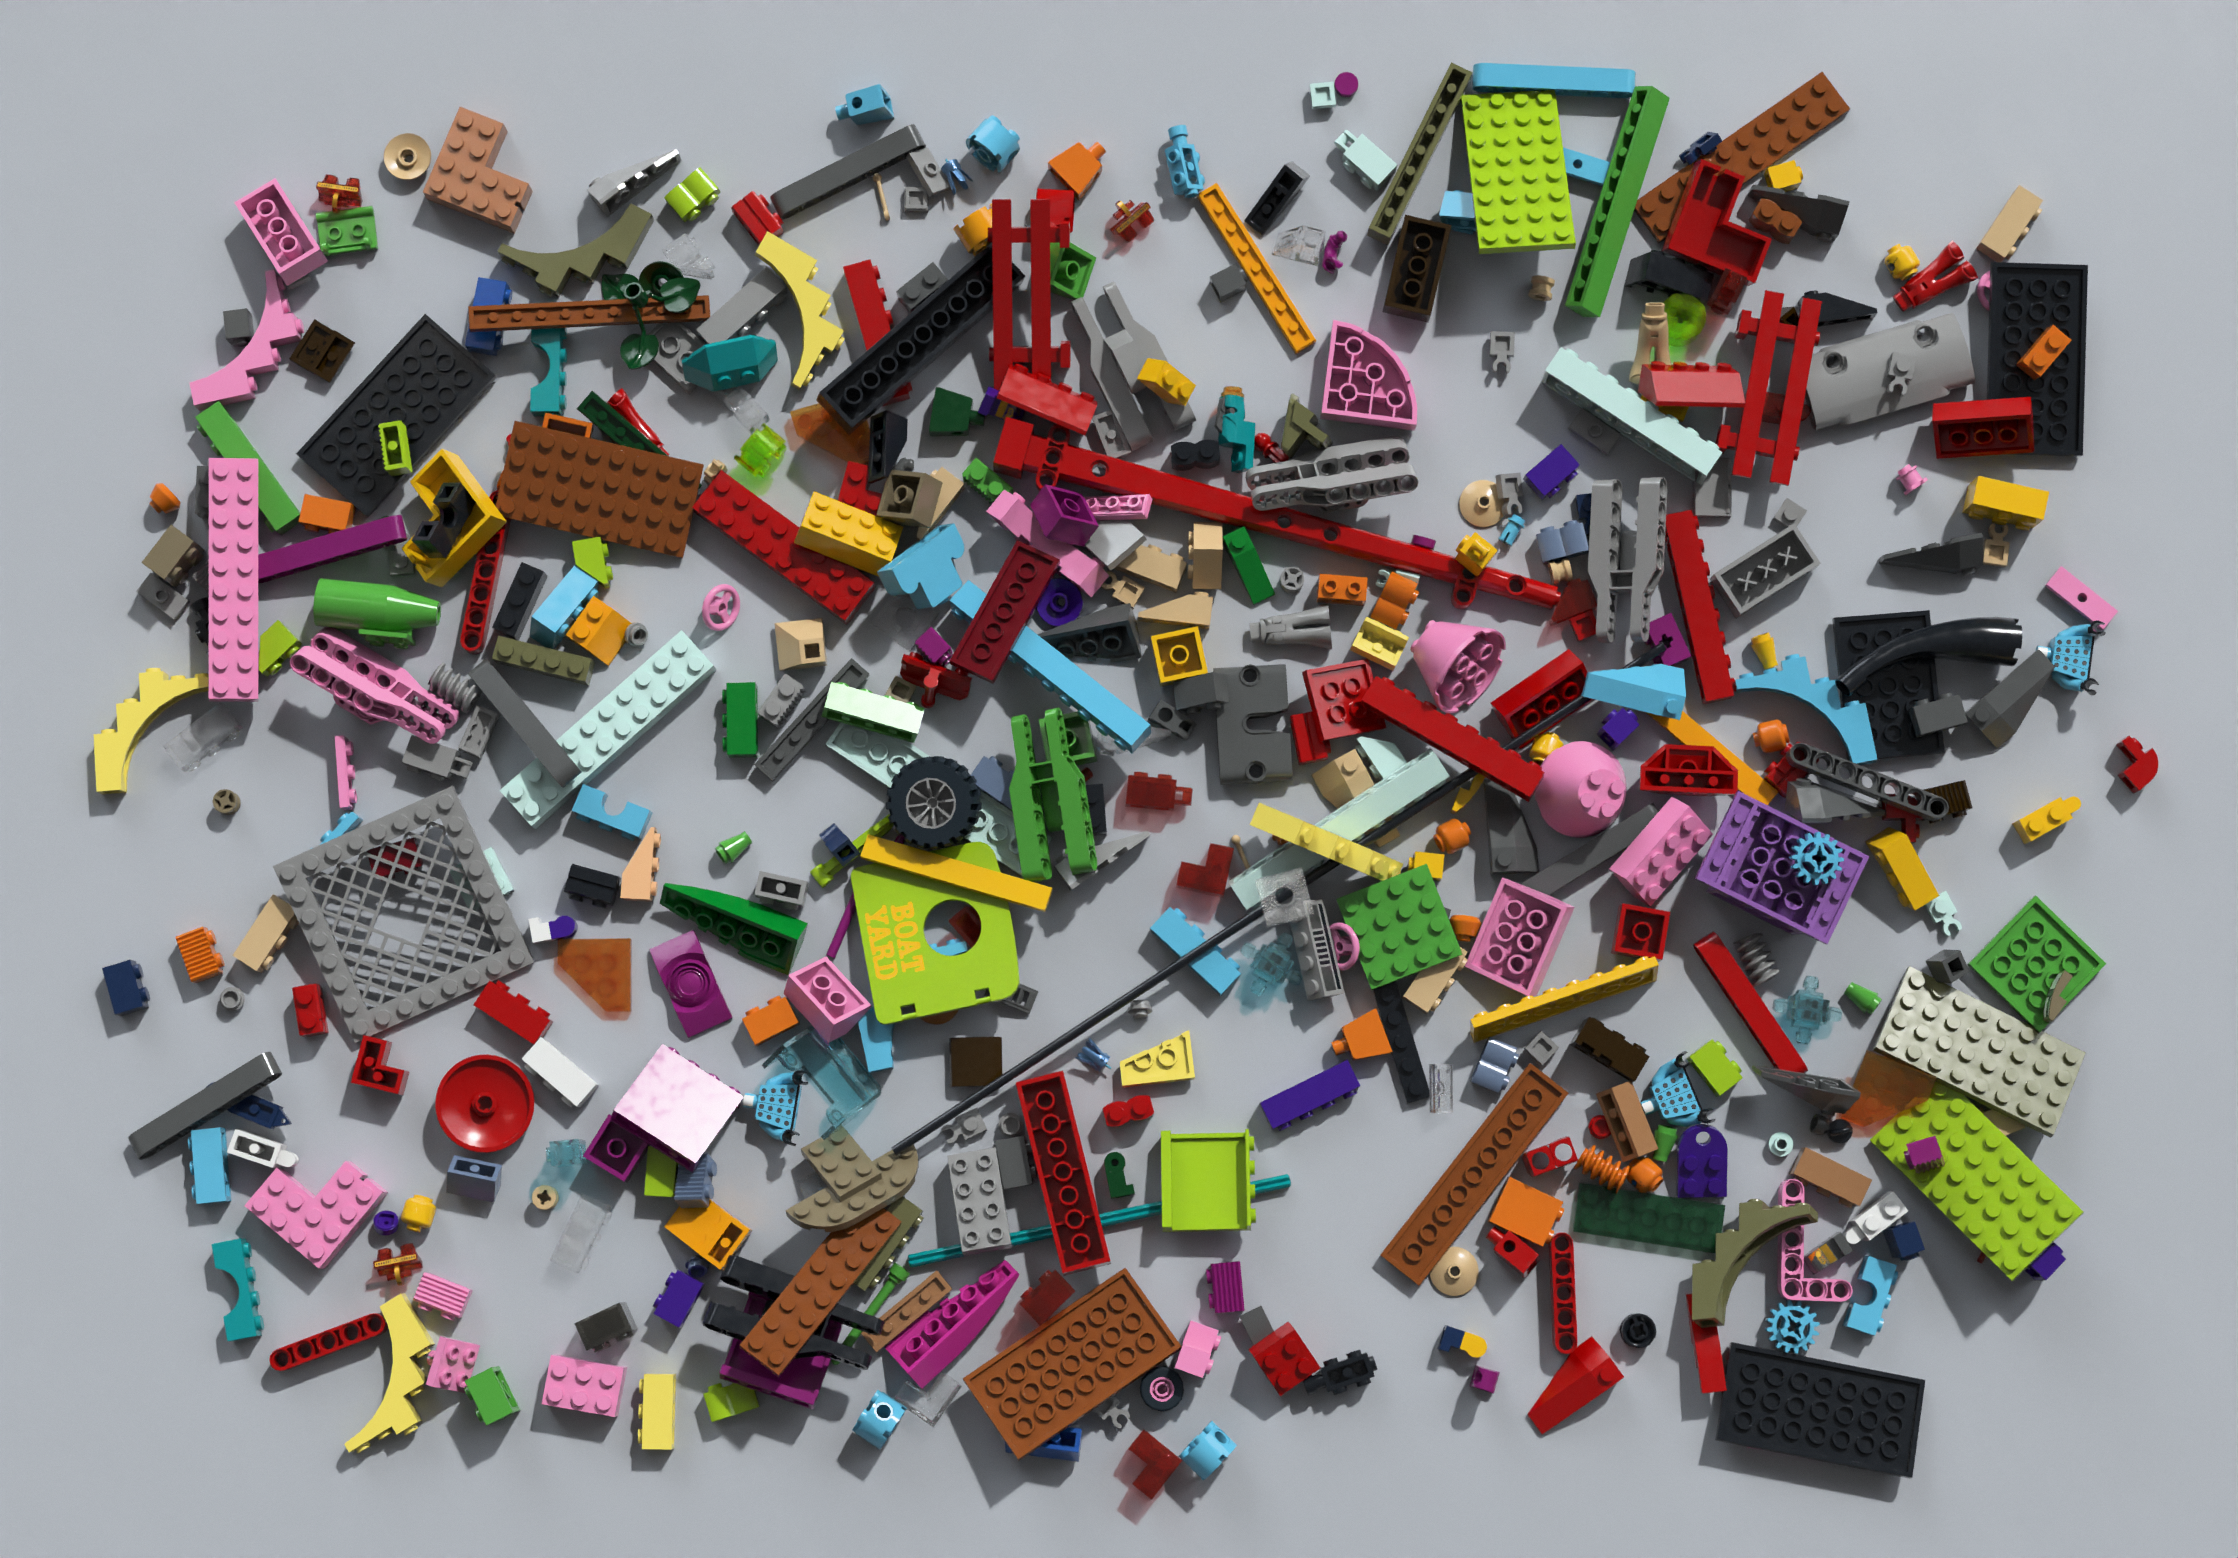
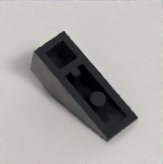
M1294 162L1285 164L1244 221L1261 235H1264L1295 198L1310 175Z
M1817 290L1805 292L1804 296L1798 301L1799 310L1801 309L1803 297L1822 301L1818 327L1873 319L1877 314V308L1826 292L1818 293Z
M888 410L870 417L868 483L872 484L889 476L907 442V418Z

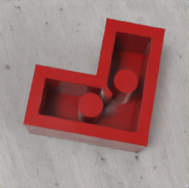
M848 461L838 501L877 516L882 493L869 490V466Z
M363 1035L351 1083L404 1095L410 1072L386 1066L392 1042Z

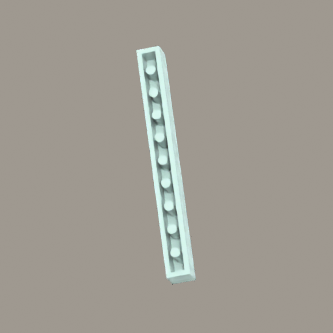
M1429 748L1314 824V826L1349 841L1356 842L1365 836L1364 832L1370 828L1376 829L1383 825L1385 819L1393 814L1395 816L1404 811L1405 805L1411 801L1417 802L1426 795L1425 792L1432 787L1436 789L1446 782L1445 779L1449 777V774L1434 751ZM1287 842L1228 881L1246 910L1249 908L1255 909L1264 902L1263 899L1267 896L1277 895L1284 889V885L1290 881L1296 882L1304 876V872L1311 867L1315 869L1321 866L1327 857L1294 843Z

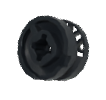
M1640 1313L1630 1314L1621 1322L1620 1336L1627 1345L1635 1348H1644L1654 1340L1656 1326L1647 1315Z

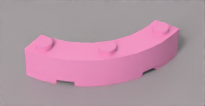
M1003 490L986 512L1003 529L1013 533L1016 536L1014 538L1016 541L1023 542L1060 559V565L1055 573L1059 576L1064 575L1080 591L1092 598L1109 577L1103 569L1105 565L1096 557L1091 559L1066 542L1046 538L1035 514L1024 504L1026 500L1016 492L1012 495L1008 491Z

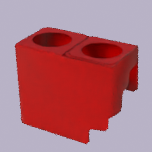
M1037 189L1036 199H1050V227H1059L1060 221H1070V233L1073 232L1075 191Z
M1569 1136L1547 1144L1549 1148L1544 1145L1528 1151L1527 1154H1522V1160L1527 1173L1531 1177H1535L1578 1161ZM1559 1144H1567L1571 1147L1572 1156L1569 1160L1561 1161L1555 1156V1149ZM1537 1152H1543L1549 1157V1164L1545 1169H1537L1532 1164V1157Z

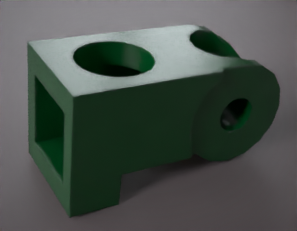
M1118 1152L1109 1153L1104 1160L1111 1199L1135 1195L1133 1184L1126 1185L1124 1156Z

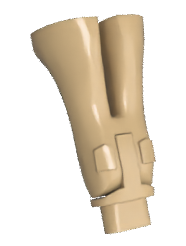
M1664 303L1645 304V312L1641 315L1637 351L1630 370L1629 382L1639 384L1642 364H1650V354L1653 346L1654 361L1672 365L1669 354V327L1667 313L1664 312Z

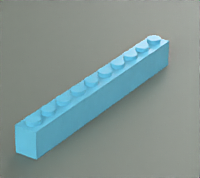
M968 580L949 600L952 609L951 613L957 619H964L970 625L987 594ZM1025 626L1008 659L1012 663L1018 662L1022 665L1024 672L1030 677H1037L1042 681L1041 685L1047 691L1057 693L1060 696L1059 699L1066 706L1070 707L1072 705L1078 710L1077 713L1082 719L1087 722L1091 720L1096 724V729L1102 735L1111 736L1114 739V743L1121 750L1125 751L1127 749L1133 754L1151 734V725L1029 627Z

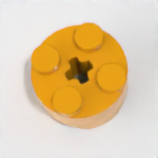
M992 204L989 205V210L984 206L963 219L964 225L961 228L958 224L953 228L969 254L973 253L975 257L986 248L987 244L991 243L988 242V227H992Z

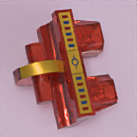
M326 174L322 182H317L316 189L319 193V201H323L325 205H332L333 213H339L341 207L349 208V205L361 207L363 200L359 179L349 178L346 185L339 184L338 177Z
M1131 200L1125 205L1121 201L1116 202L1115 206L1118 211L1113 214V217L1116 220L1121 216L1124 217L1109 229L1113 235H1119L1125 242H1130L1138 235L1131 226L1133 222L1137 220L1142 228H1146L1154 222V218L1149 211L1151 207L1147 202H1141L1131 211L1129 210L1135 205Z
M413 1243L400 1246L401 1256L393 1257L391 1248L379 1249L377 1261L373 1262L374 1269L378 1271L379 1276H387L388 1281L396 1280L398 1286H402L405 1282L404 1278L412 1276V1270L423 1268V1262L417 1254Z

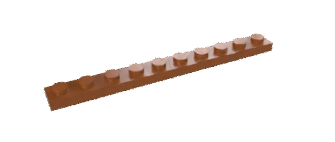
M709 295L697 296L693 305L681 313L669 312L665 308L664 302L648 298L647 305L644 308H639L643 324L706 321L710 318ZM627 299L468 306L470 332L635 325L639 323L632 308L633 306Z

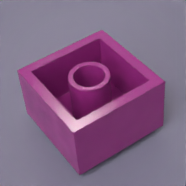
M1045 484L1030 504L1044 536L1050 540H1058L1070 545L1075 544L1084 547L1099 527L1082 493Z
M609 1114L583 1157L620 1180L628 1182L648 1151V1146L651 1145L612 1121V1115Z

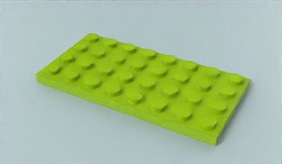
M1555 90L1463 95L1461 98V109L1479 254L1575 249V233Z
M1934 1080L1928 1083L1870 1139L1871 1143L2012 1282L2084 1213L1964 1095ZM1936 1136L1945 1162L1944 1167L1940 1166L1939 1169L1935 1167L1934 1170H1926L1925 1173L1921 1171L1920 1174L1916 1173L1915 1169L1910 1170L1904 1155V1151H1908L1906 1144Z

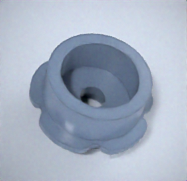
M695 1255L690 1258V1261H686L685 1267L688 1269L690 1276L702 1277L707 1274L710 1263L701 1255Z

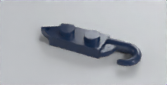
M253 1094L227 1109L230 1113L272 1130L275 1127L292 1124L283 1112L282 1106Z

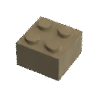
M891 470L885 482L877 516L897 525L930 528L943 482L926 473Z
M170 525L141 563L176 588L186 581L192 566H196L202 560V553L205 549L173 525Z

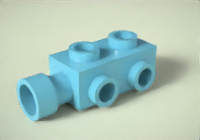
M1186 125L1173 126L1168 129L1169 138L1173 141V146L1165 149L1174 195H1184L1185 198L1196 197L1199 195V191L1204 190L1203 185L1205 183V178L1200 174L1198 165L1200 156L1195 151L1194 144L1187 143L1186 137L1188 132Z

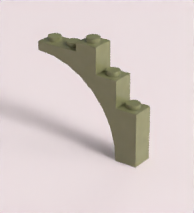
M630 203L622 217L606 233L576 249L558 253H534L518 250L502 243L497 252L502 258L501 261L513 268L517 265L523 268L522 272L532 278L537 276L535 282L541 293L549 297L552 294L560 297L572 273H574V278L583 283H586L587 280L594 283L606 259L615 268L620 269L622 266L628 269L652 226L654 218L651 213Z
M1750 1199L1748 1202L1739 1203V1231L1728 1229L1724 1233H1716V1261L1702 1260L1701 1263L1692 1264V1321L1701 1328L1724 1326L1726 1306L1731 1289L1739 1273L1750 1258L1778 1235L1798 1226L1818 1222V1212L1807 1203H1796L1790 1207L1775 1205L1771 1208L1760 1199Z

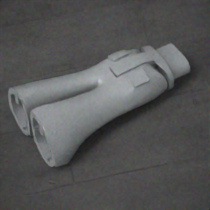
M1328 604L1318 605L1298 613L1262 618L1257 623H1249L1251 642L1262 641V644L1272 645L1304 644L1323 649H1332L1330 626L1294 630V628L1300 626L1330 625Z

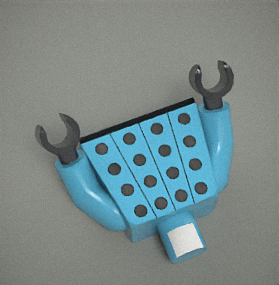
M2096 620L2091 625L2072 626L2059 632L2057 637L2051 639L2049 647H2036V650L2040 649L2055 666L2051 673L2052 679L2064 689L2080 692L2085 690L2091 696L2097 693L2095 690L2089 689L2092 684L2099 685L2095 679L2090 678L2095 636L2091 635L2093 633L2097 636H2104L2106 632H2097L2096 630L2097 626L2104 625V622Z
M1683 1051L1676 1059H1672L1662 1065L1651 1080L1652 1086L1648 1088L1652 1098L1640 1102L1645 1116L1658 1111L1661 1120L1666 1119L1669 1124L1682 1127L1715 1122L1716 1119H1707L1706 1113L1713 1111V1109H1702L1686 1071V1067L1693 1062V1060L1688 1063L1683 1061L1682 1056L1688 1053L1687 1051Z
M803 1070L781 1073L768 1079L765 1085L760 1086L759 1095L745 1093L743 1101L744 1108L756 1109L755 1119L759 1120V1126L771 1138L783 1141L791 1146H796L791 1141L792 1136L800 1135L795 1131L802 1090L801 1085H808V1082L802 1081L803 1074H808V1071Z

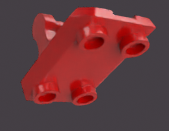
M915 652L903 655L900 675L904 680L925 688V692L921 697V705L923 707L932 708L935 705L937 693L959 701L968 697L972 677L968 676V672L960 668L952 671L923 661V657Z

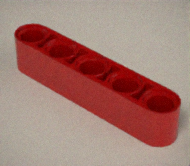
M1556 1233L1549 1243L1552 1341L1556 1351L1569 1354L1575 1351L1577 1347L1574 1247L1570 1235L1567 1233ZM1558 1237H1563L1567 1241V1247L1563 1251H1559L1555 1247V1240ZM1560 1261L1565 1262L1568 1266V1271L1565 1275H1559L1556 1272V1265ZM1561 1286H1565L1569 1290V1296L1565 1300H1561L1557 1296V1290ZM1562 1311H1566L1570 1315V1321L1566 1325H1562L1558 1321V1315ZM1566 1335L1571 1339V1346L1563 1350L1559 1346V1340L1562 1336Z
M368 1314L276 1349L270 1355V1365L278 1371L290 1370L382 1335L388 1330V1324L383 1314ZM375 1317L381 1321V1328L378 1331H374L371 1328V1321ZM351 1326L356 1327L358 1330V1336L354 1340H351L347 1334ZM328 1335L333 1336L335 1339V1344L331 1349H328L324 1344V1340ZM304 1344H308L312 1350L311 1355L307 1358L301 1353V1348ZM282 1352L288 1356V1363L285 1366H281L278 1362V1356Z

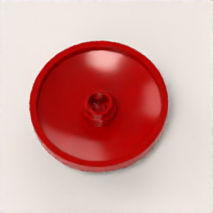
M475 1055L458 1062L445 1074L437 1089L435 1111L441 1129L456 1145L472 1152H496L512 1145L527 1130L534 1112V1094L528 1078L513 1062L495 1055Z

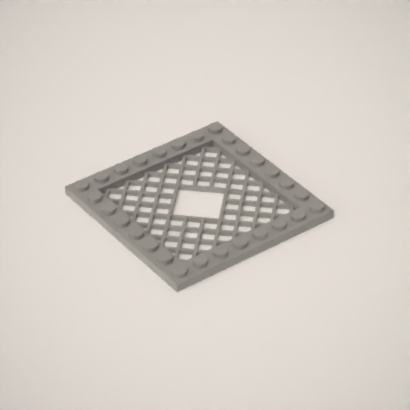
M454 786L448 787L273 866L355 1043L361 1041L363 1035L372 1036L487 984L489 980L494 981L534 963L533 957ZM440 818L443 825L437 824L432 821H435ZM426 825L423 836L410 832ZM431 825L443 829L439 842L426 838ZM446 832L453 847L442 844ZM404 834L400 846L388 842ZM408 835L421 840L417 852L404 848ZM424 841L437 846L433 858L420 854ZM382 844L378 856L365 852ZM386 845L398 849L394 862L381 858ZM441 847L453 852L449 864L436 860ZM402 851L415 856L411 868L398 864ZM359 855L356 866L343 862ZM363 855L376 860L372 872L359 868ZM456 855L458 856L463 869L452 866L456 858ZM418 857L431 862L427 874L414 870ZM380 861L392 866L388 878L375 874ZM337 864L333 876L321 872ZM434 864L447 868L443 880L430 876ZM341 865L354 870L349 882L337 878ZM396 867L409 872L405 884L392 880ZM451 869L464 874L459 886L446 882ZM357 871L370 876L366 888L353 884ZM412 873L425 878L421 890L408 886ZM314 875L313 881L310 886L307 877ZM318 876L331 880L327 892L314 888ZM466 877H468L474 892L463 888ZM373 878L386 882L382 894L369 890ZM428 880L441 884L437 896L424 892ZM335 881L348 886L343 898L330 894ZM390 883L435 900L419 944L373 928ZM445 886L458 890L453 902L440 898ZM351 887L364 892L360 904L347 900ZM461 891L474 896L470 908L457 904ZM314 892L325 896L321 907ZM367 894L380 898L376 910L363 906ZM329 898L342 902L337 914L324 910ZM477 899L484 914L473 910ZM439 902L452 906L447 918L434 914ZM345 903L358 908L354 920L341 916ZM455 908L468 912L464 924L451 920ZM361 910L374 914L370 926L357 922ZM471 913L484 918L480 930L467 926ZM324 914L336 918L332 929H330ZM432 918L445 922L441 934L428 930ZM339 920L352 924L348 936L335 932ZM487 921L494 936L483 932ZM449 924L462 928L458 940L445 936ZM355 926L368 930L364 942L351 938ZM465 929L478 934L474 946L461 942ZM372 932L385 936L380 948L367 944ZM426 934L439 938L435 950L422 946ZM334 936L346 940L342 952ZM481 936L494 940L490 952L477 948ZM388 938L401 942L397 954L384 950ZM443 940L456 944L452 956L439 952ZM349 942L362 946L358 958L345 954ZM498 942V945L501 950L494 953L495 947ZM404 944L417 948L413 960L400 956ZM459 946L472 950L468 962L455 958ZM365 948L378 952L374 964L361 960ZM420 950L433 954L429 966L416 962ZM475 951L487 955V957L471 963ZM382 954L395 958L391 970L378 966ZM437 956L450 960L445 972L432 968ZM344 958L356 962L352 974ZM398 960L411 964L407 976L394 972ZM453 962L465 966L449 973ZM359 964L372 968L368 980L355 976ZM414 966L427 970L423 982L410 978ZM376 970L389 974L385 986L372 982ZM431 972L442 975V977L427 983ZM392 976L405 980L401 992L388 988ZM355 980L366 984L363 995H361ZM408 982L420 986L404 994ZM370 986L383 990L379 1002L366 998ZM386 992L398 996L382 1003ZM365 1002L372 1004L376 1007L368 1010Z

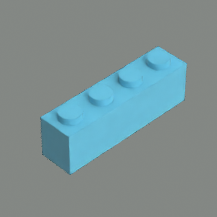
M1169 907L1150 927V931L1181 958L1206 941L1203 938L1205 933L1195 924L1191 927L1185 921L1187 916L1178 908L1173 910ZM1217 945L1189 963L1188 966L1221 996L1241 973L1238 971L1240 966L1232 958L1226 960L1220 954L1223 950Z

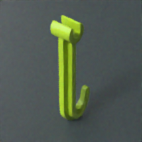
M889 814L852 842L860 854L868 834L882 838L894 827V823L890 824ZM845 849L840 857L847 856L851 849ZM834 856L824 865L822 863L817 865L810 871V874L824 888L834 879L833 876L844 867Z

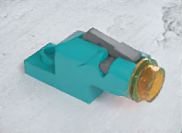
M1227 386L1223 388L1221 397H1219L1214 427L1218 430L1219 445L1233 448L1231 472L1242 473L1253 467L1255 423L1244 421L1245 395L1242 393V388Z

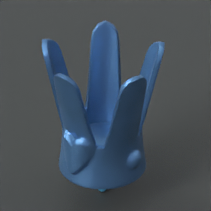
M945 159L947 163L941 167V170L948 179L952 193L956 194L953 176L962 188L967 190L968 185L963 174L970 181L973 180L961 169L957 159L950 161Z
M1089 1038V1041H1086L1087 1047H1083V1053H1078V1057H1075V1059L1090 1064L1093 1069L1099 1072L1104 1065L1111 1069L1106 1064L1111 1056L1103 1053L1092 1039Z

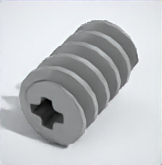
M442 663L429 679L428 685H430V690L432 692L437 691V695L440 697L445 696L447 702L453 701V705L456 708L461 706L462 712H469L479 700L482 690L476 693V684L470 688L467 687L469 679H465L461 683L460 673L452 677V668L444 672L446 664Z
M1754 933L1733 943L1741 944L1736 950L1737 953L1745 952V955L1740 960L1742 962L1749 961V964L1744 969L1754 971L1749 976V979L1758 980L1753 987L1775 978V975L1780 971L1779 969H1771V966L1776 962L1775 960L1766 959L1771 954V951L1762 950L1767 945V942H1758L1763 936L1762 933Z

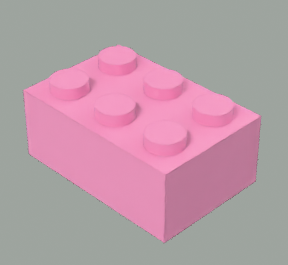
M556 1354L551 1355L542 1404L617 1417L627 1367Z

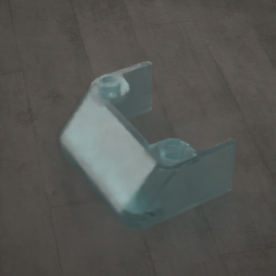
M812 1025L782 1044L762 1064L765 1069L779 1060L783 1067L790 1071H797L800 1068L808 1071L807 1075L832 1103L826 1110V1116L832 1126L821 1136L823 1140L844 1127L881 1095V1088L878 1082L839 1037L828 1043Z

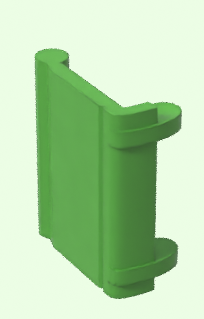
M373 206L316 213L320 249L325 256L378 249Z

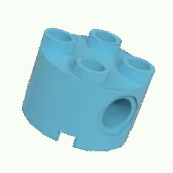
M991 115L967 138L966 146L968 149L972 147L975 150L972 155L983 166L991 171H995L997 168V171L1000 173L1020 151L1018 144L1020 137L1015 131L1011 129L1008 131L1002 126L1001 121L997 117Z
M877 1390L867 1408L864 1409L852 1431L881 1450L904 1415L907 1407L884 1392Z
M1211 1421L1187 1445L1179 1457L1202 1480H1205L1229 1456L1237 1445Z

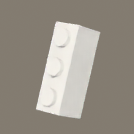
M540 1037L522 1058L526 1063L524 1068L534 1076L537 1073L545 1079L542 1083L552 1092L557 1089L563 1094L560 1099L571 1108L573 1105L580 1108L599 1086L543 1037Z

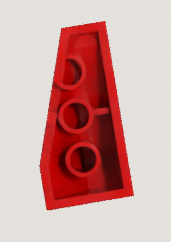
M1591 1336L1568 1355L1563 1365L1556 1372L1527 1415L1540 1433L1544 1434L1623 1379L1624 1376L1609 1355Z

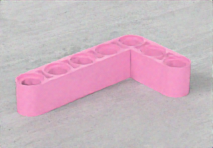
M1796 1179L1783 1181L1778 1189V1205L1790 1207L1796 1203H1804L1805 1190L1803 1184ZM1790 1183L1794 1184L1797 1188V1193L1794 1197H1790L1786 1193V1187ZM1804 1225L1778 1235L1777 1291L1780 1297L1786 1300L1843 1302L1852 1296V1286L1846 1280L1804 1278ZM1790 1232L1796 1236V1243L1792 1247L1787 1245L1785 1241L1786 1235ZM1789 1257L1796 1261V1267L1792 1271L1787 1270L1785 1267V1261ZM1788 1282H1792L1796 1287V1291L1792 1296L1787 1295L1785 1292V1285ZM1813 1283H1817L1820 1287V1293L1816 1297L1812 1296L1809 1292L1810 1285ZM1837 1284L1843 1285L1845 1289L1844 1295L1840 1298L1834 1294V1287Z

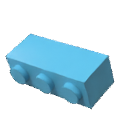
M226 1128L191 1130V1136L188 1137V1147L193 1153V1161H190L191 1175H194L195 1185H192L193 1199L196 1200V1204L231 1201Z

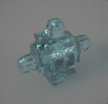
M1286 932L1279 936L1277 939L1278 944L1270 942L1268 946L1262 944L1257 950L1255 945L1244 943L1240 950V953L1247 959L1252 958L1249 966L1254 969L1252 975L1258 979L1253 981L1250 991L1258 996L1264 993L1267 988L1266 984L1274 986L1276 982L1282 984L1285 979H1288L1287 982L1293 985H1300L1303 980L1302 974L1298 970H1291L1295 962L1290 960L1292 953L1286 949L1290 948L1293 936Z
M1806 976L1803 982L1805 989L1797 990L1793 996H1788V1001L1782 998L1773 1001L1772 1009L1775 1012L1785 1014V1020L1791 1021V1027L1799 1028V1031H1796V1042L1798 1044L1808 1045L1812 1036L1810 1030H1819V1026L1826 1025L1827 1021L1838 1022L1841 1021L1842 1011L1839 1008L1829 1007L1830 1000H1824V994L1816 992V989L1819 988L1818 977Z

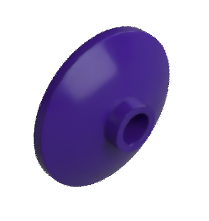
M1056 578L1050 581L1036 607L1039 615L1045 622L1053 626H1061L1079 617L1083 607V599L1080 590L1074 583L1066 579ZM1060 597L1065 599L1064 606L1058 603Z

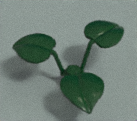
M631 274L602 275L604 299H627L633 306L632 308L635 311L641 329V335H629L623 340L620 347L621 357L629 369L636 370L645 367L654 360L659 351L657 337L655 335H646L639 308H644L650 297L658 302H664L665 308L669 312H684L696 300L701 286L698 280L693 278L671 279L661 286L660 293L663 297H658L652 294L650 290L644 291L639 284V280Z

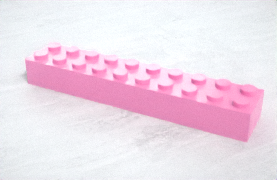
M209 458V702H258V459Z

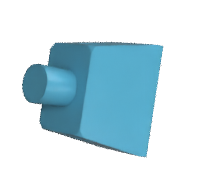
M881 84L848 93L845 96L847 104L835 107L838 120L851 118L856 125L894 118L891 97Z

